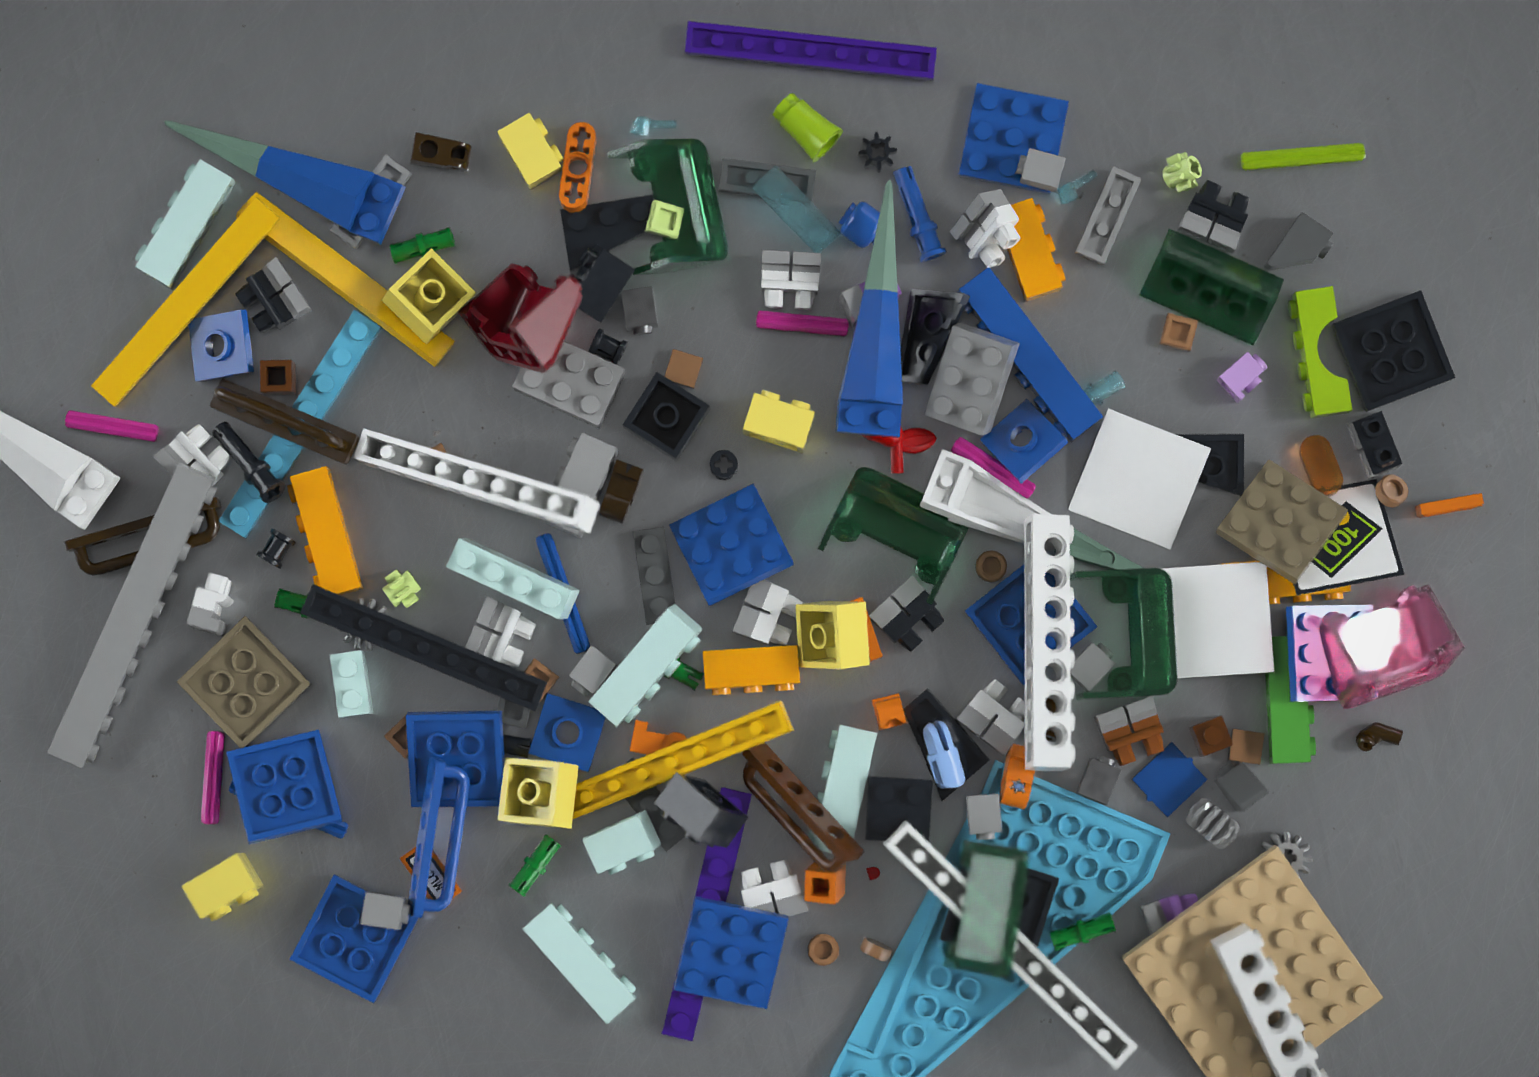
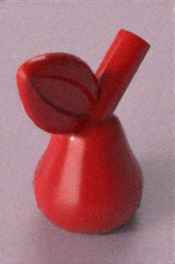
M901 427L900 437L898 438L862 435L868 441L890 448L891 473L893 474L904 473L903 452L909 454L924 452L937 439L934 433L919 427L909 428L904 431Z

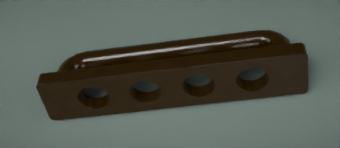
M221 379L218 387L213 391L214 396L210 402V407L344 465L349 463L359 441V436L226 379ZM237 407H240L247 411L242 413L238 412ZM263 418L271 420L273 423L266 424ZM290 429H292V430H294V431H296V432H299V433H301V434H300V435H296V436H295V435H292ZM318 441L325 443L328 446L320 447Z
M214 497L210 505L204 503L200 514L205 515L207 529L189 536L187 544L191 545V548L207 544L218 535L220 524L216 510L222 508L219 498ZM155 515L64 541L66 550L74 552L79 568L92 576L132 566L138 551L98 563H92L89 560L86 548L149 529Z

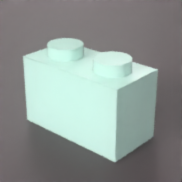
M359 650L330 655L338 717L343 719L374 714L365 652Z
M646 810L595 831L582 839L597 873L608 870L610 875L627 867L625 862L636 858L637 863L651 858L655 855L653 850L661 845Z

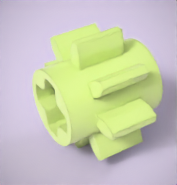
M1187 152L1166 158L1169 165L1163 168L1162 174L1168 187L1176 188L1177 192H1182L1198 186L1195 179L1201 177L1202 169L1199 161L1194 156L1188 157Z
M396 569L385 577L388 584L382 589L395 607L403 603L408 608L419 600L415 593L421 590V587L408 570L400 574Z

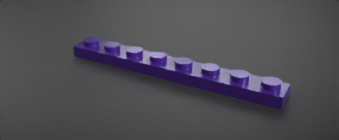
M688 21L685 54L931 81L934 79L937 52L935 47Z
M721 787L720 793L747 815L752 794ZM745 823L727 848L717 845L710 847L707 845L695 896L721 902L727 901ZM673 985L662 1034L693 1041L703 996L674 990Z

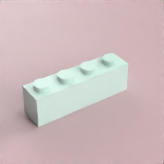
M201 159L197 165L192 164L188 168L184 176L185 185L180 192L177 190L174 192L167 205L170 210L164 219L160 217L151 231L154 235L148 246L144 244L140 248L135 258L138 262L135 267L139 271L170 289H173L236 184L232 177Z
M469 538L458 539L446 566L557 619H568L580 591Z
M676 604L670 606L588 702L616 727L624 721L628 724L631 723L641 711L637 707L644 698L649 701L661 688L657 683L664 674L670 677L680 666L681 663L677 659L684 651L689 654L701 640L697 636L703 628Z
M840 725L838 731L832 730L828 748L834 749L831 762L825 761L821 779L827 780L825 792H818L817 800L854 838L877 733ZM810 829L808 837L821 851L832 853Z
M551 903L527 924L523 930L604 1022L608 1024L637 998L633 994L636 987L625 975L619 978L612 970L615 966L614 962L604 951L598 954L592 948L591 944L595 941L583 928L578 931L569 922L573 919V916L562 904L556 907Z

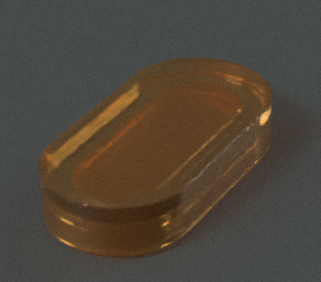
M1312 435L1307 437L1299 448V456L1309 482L1313 488L1327 497L1333 496L1340 490L1343 484V475L1329 441L1323 436Z

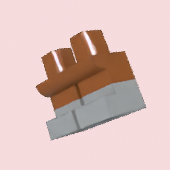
M1153 696L1094 716L1107 751H1112L1119 766L1136 761L1131 747L1132 743L1142 740L1147 756L1164 751L1163 740L1160 734L1164 730L1156 711ZM1127 718H1128L1129 724H1130V726H1131L1132 733H1131L1130 727H1129V725H1128Z

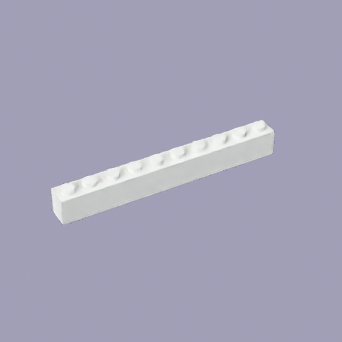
M906 820L883 843L1115 1069L1138 1047Z

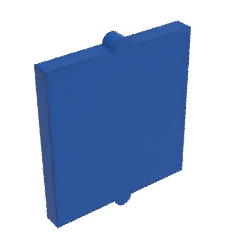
M1170 742L1164 748V751L1154 757L1131 780L1145 793L1147 801H1152L1166 817H1169L1208 779L1194 766L1192 758H1187L1173 742Z

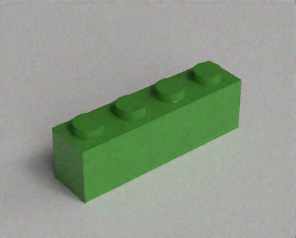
M1273 636L1274 672L1265 673L1269 764L1311 762V756L1316 755L1315 737H1310L1309 724H1314L1313 705H1308V701L1290 702L1287 636Z

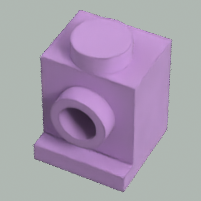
M1247 352L1216 380L1238 403L1245 397L1241 392L1243 389L1249 393L1262 381L1259 375L1267 369V365L1257 354L1251 356Z

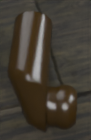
M1375 722L1358 733L1356 743L1358 748L1365 752L1372 750V747L1381 741L1399 745L1403 730Z

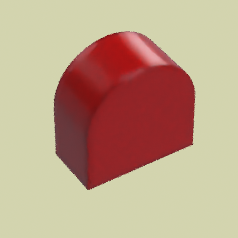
M875 866L866 868L869 880L877 879L880 876L879 868Z

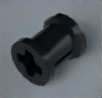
M599 328L588 352L602 356L618 365L628 341H618L604 334V330Z
M719 450L714 453L710 459L711 473L719 480L731 479L738 470L736 456L729 450ZM722 457H727L728 463H733V467L727 468V473H721L720 468L715 467L716 463H720Z
M272 528L269 540L263 550L257 552L256 556L281 569L283 566L281 563L289 547L294 546L296 541Z

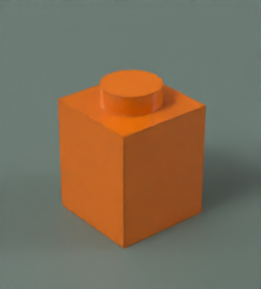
M815 862L805 870L804 901L836 904L845 895L846 864L835 872L824 871Z

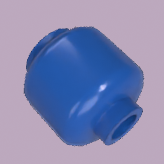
M864 201L857 205L852 203L838 222L842 225L840 229L841 234L859 248H865L870 243L874 244L880 212Z

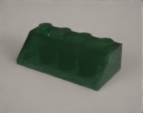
M1169 228L1139 295L1254 346L1277 301L1284 279Z

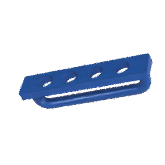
M430 756L409 891L408 905H410V915L416 918H422L423 911H442L452 901L470 782L467 773L460 767L445 765V761L440 757ZM446 777L457 781V790L441 895L438 899L432 900L425 898L443 778Z

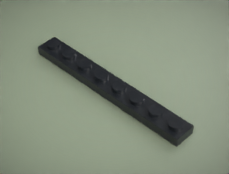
M312 584L300 612L312 619L535 712L548 683Z

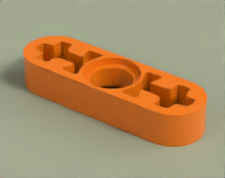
M586 122L573 124L567 134L559 199L561 206L571 213L582 211L587 206L597 138L594 128ZM581 132H586L587 137L590 138L584 140V153L578 151V140L575 138L580 136ZM575 160H582L586 163L587 168L584 173L575 175L569 171L570 164ZM572 182L578 183V196L582 197L577 198L575 203H570L569 198L566 197L572 194Z

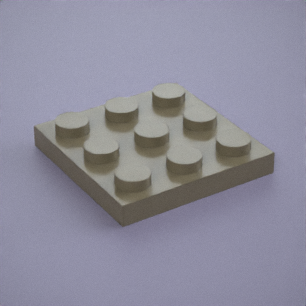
M1268 459L1217 527L1216 534L1293 584H1296L1345 518L1348 509Z
M244 616L177 681L189 696L240 748L251 744L312 685L247 616Z

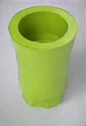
M790 93L784 98L772 114L780 122V126L798 142L813 162L821 159L835 145L843 133V129L828 121L804 100H800L794 93Z

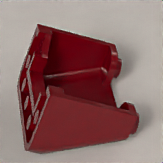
M511 263L458 313L487 352L496 360L540 373H546L555 364L582 299L580 293L582 287L575 278L560 275L555 279L556 286L553 289L539 286L537 283L538 276L529 266L525 265L522 267Z

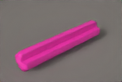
M760 310L757 312L756 327L847 336L849 321L843 318Z
M71 410L67 412L65 426L68 428L152 442L157 440L159 427L155 424Z
M959 437L951 448L952 453L973 461L1025 498L1029 499L1034 492L1036 485L1026 479L1021 484L997 459L964 438Z
M209 731L207 733L201 822L203 824L215 825L219 822L225 734L221 731Z

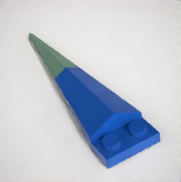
M164 121L165 125L250 173L347 231L380 245L384 240L406 189L404 185L370 171L172 121Z
M891 180L885 186L863 295L838 397L836 433L900 437L903 390L893 188Z

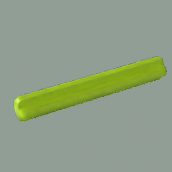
M1363 143L1244 152L1241 155V166L1243 170L1362 161L1365 158V147Z

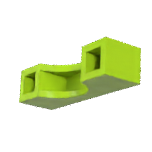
M1333 286L1296 291L1292 295V300L1288 301L1290 318L1296 320L1297 331H1293V342L1295 350H1300L1302 362H1298V374L1300 381H1305L1307 393H1303L1305 412L1310 411L1311 419L1347 414L1352 411L1348 379L1338 377L1329 372L1322 364L1317 349L1321 331L1338 317Z

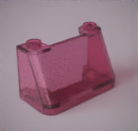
M1429 584L1416 588V586L1407 587L1399 593L1400 598L1394 605L1349 619L1346 613L1339 614L1337 611H1334L1321 619L1322 623L1318 630L1335 693L1343 709H1350L1430 682L1443 675L1465 649Z

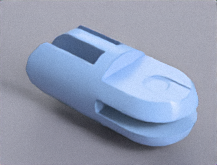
M935 720L933 724L929 722L923 729V736L929 754L927 759L936 786L941 789L959 787L964 783L965 775L958 749L953 745L949 729L942 721Z

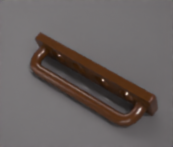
M765 742L742 752V755L748 760L743 769V780L748 790L822 870L835 872L843 867L845 863L860 859L864 853L862 847ZM756 770L833 853V859L827 858L763 788L755 777Z

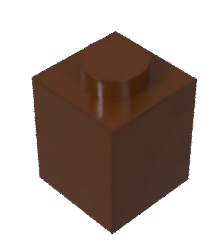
M260 360V392L265 396L296 395V363L292 360Z
M1222 715L1189 727L1200 757L1233 745Z

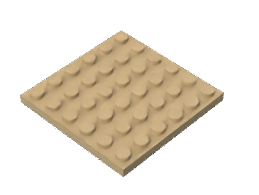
M1276 845L1265 851L1121 956L1124 963L1205 1077H1276L1210 941L1243 923L1251 928V930L1257 929L1265 945L1261 947L1262 953L1265 958L1270 957L1278 971L1274 978L1278 986L1284 985L1292 1001L1287 1005L1292 1014L1297 1013L1305 1028L1301 1034L1305 1042L1310 1041L1314 1048L1383 999L1374 983ZM1249 954L1242 958L1241 968L1251 966L1253 955ZM1258 984L1254 989V996L1263 995L1267 989V984ZM1273 1011L1269 1014L1268 1024H1274L1279 1020L1280 1011ZM1285 1040L1281 1045V1052L1289 1051L1293 1047L1294 1040Z

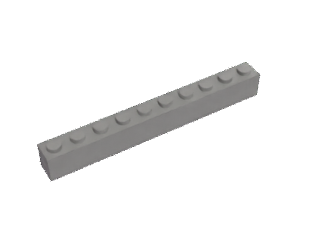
M183 463L177 465L47 751L48 754L79 768H83L87 761L93 763L100 748L99 745L95 744L100 733L106 734L113 717L108 716L112 705L119 706L126 691L125 688L121 687L126 676L132 677L139 660L134 658L139 647L143 649L146 647L152 631L147 630L152 618L158 620L165 603L160 601L165 589L168 591L172 590L178 574L173 572L177 562L184 563L191 548V545L187 544L191 532L197 534L204 520V516L199 515L204 503L210 505L217 491V488L213 486L215 478Z

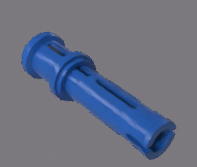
M912 166L894 171L893 176L899 187L912 224L910 234L912 238L916 239L921 253L919 257L920 262L931 261L947 253L946 248L941 247L936 233L938 226L933 220H930Z

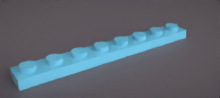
M354 310L292 408L323 420L382 327ZM290 429L292 435H295V436H296V435H300V434H301V433H299V432H296V431ZM273 435L258 459L266 461L271 467L270 471L277 479L284 481L304 450V447ZM244 480L220 517L219 522L242 537L247 538L269 503L263 502L259 497V491L254 485H250Z

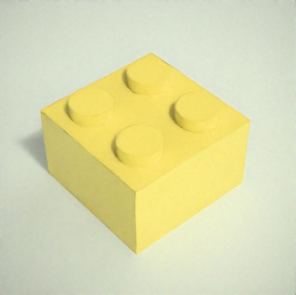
M431 248L388 289L382 301L427 345L472 300L476 292Z
M762 390L761 395L757 393L753 395L743 426V435L803 453L815 412L810 410L811 405L792 400V403L788 404L780 401V395Z
M819 601L795 604L800 668L845 669L870 665L866 602Z
M505 757L498 821L571 829L578 766L554 761Z
M236 853L182 885V888L200 919L210 918L213 921L232 911L230 905L233 903L245 904L260 895L257 889L264 885L246 854Z

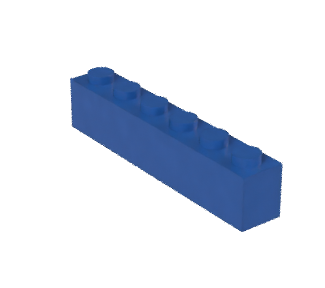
M986 268L958 290V293L970 295L964 312L967 315L971 312L979 321L976 324L977 328L1020 343L1013 362V367L1017 371L1014 377L1023 389L1026 390L1029 387L1036 396L1033 399L1035 405L1044 415L1047 412L1055 421L1054 427L1065 438L1067 437L1070 442L1074 441L1103 418L1093 402L990 268Z

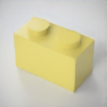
M529 112L497 131L530 190L562 172L560 162L564 161L557 146L555 144L549 146L544 136L548 134V131L539 117L534 120Z

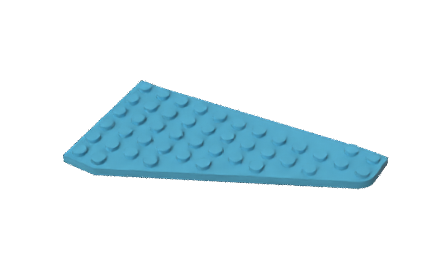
M994 760L980 795L999 794L1000 796L1004 763ZM1034 776L1030 797L1024 810L1000 804L1002 832H996L995 839L976 840V834H969L968 819H966L945 859L960 873L967 850L972 849L1059 878L1037 947L1055 965L1078 944H1073L1056 951L1049 931L1077 923L1076 920L1079 919L1084 921L1108 912L1111 915L1115 913L1152 880L1171 833ZM929 889L836 1060L829 1077H925L1025 991L1029 985L1005 961L939 940L949 907Z

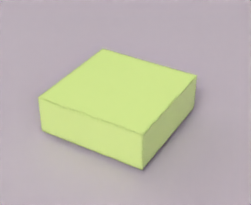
M658 200L652 201L645 231L669 239H677L684 208Z

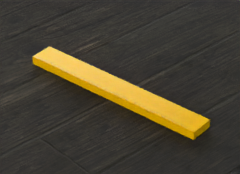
M255 192L237 211L236 218L240 216L255 197L259 198L281 218L265 236V240L434 367L453 347L455 341L442 331L426 345L382 301L388 290L258 192Z
M255 197L91 386L110 404L117 407L281 218L259 198Z
M782 701L577 783L573 819L671 780L676 772L687 774L793 731Z

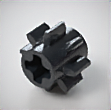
M875 132L874 139L871 141L866 138L862 139L863 145L867 148L866 150L859 151L858 156L866 157L865 169L873 165L876 166L877 172L880 173L882 165L885 163L888 166H893V161L889 158V155L896 154L897 148L889 147L891 136L886 137L884 140L879 138L878 132ZM880 146L883 147L884 157L882 158L878 155L876 158H873L872 147L878 149Z

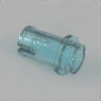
M1114 370L1095 384H1087L1088 388L1083 391L1094 405L1098 404L1101 406L1103 400L1126 388V385L1120 374Z

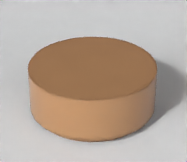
M1393 474L1384 476L1375 487L1378 500L1387 507H1398L1407 499L1409 493L1405 481Z
M990 550L982 553L977 558L975 570L983 581L996 582L1005 575L1007 562L1001 553Z
M818 934L808 943V956L817 965H829L838 957V943L828 934Z
M864 937L860 946L861 951L885 962L889 961L893 949L887 945Z

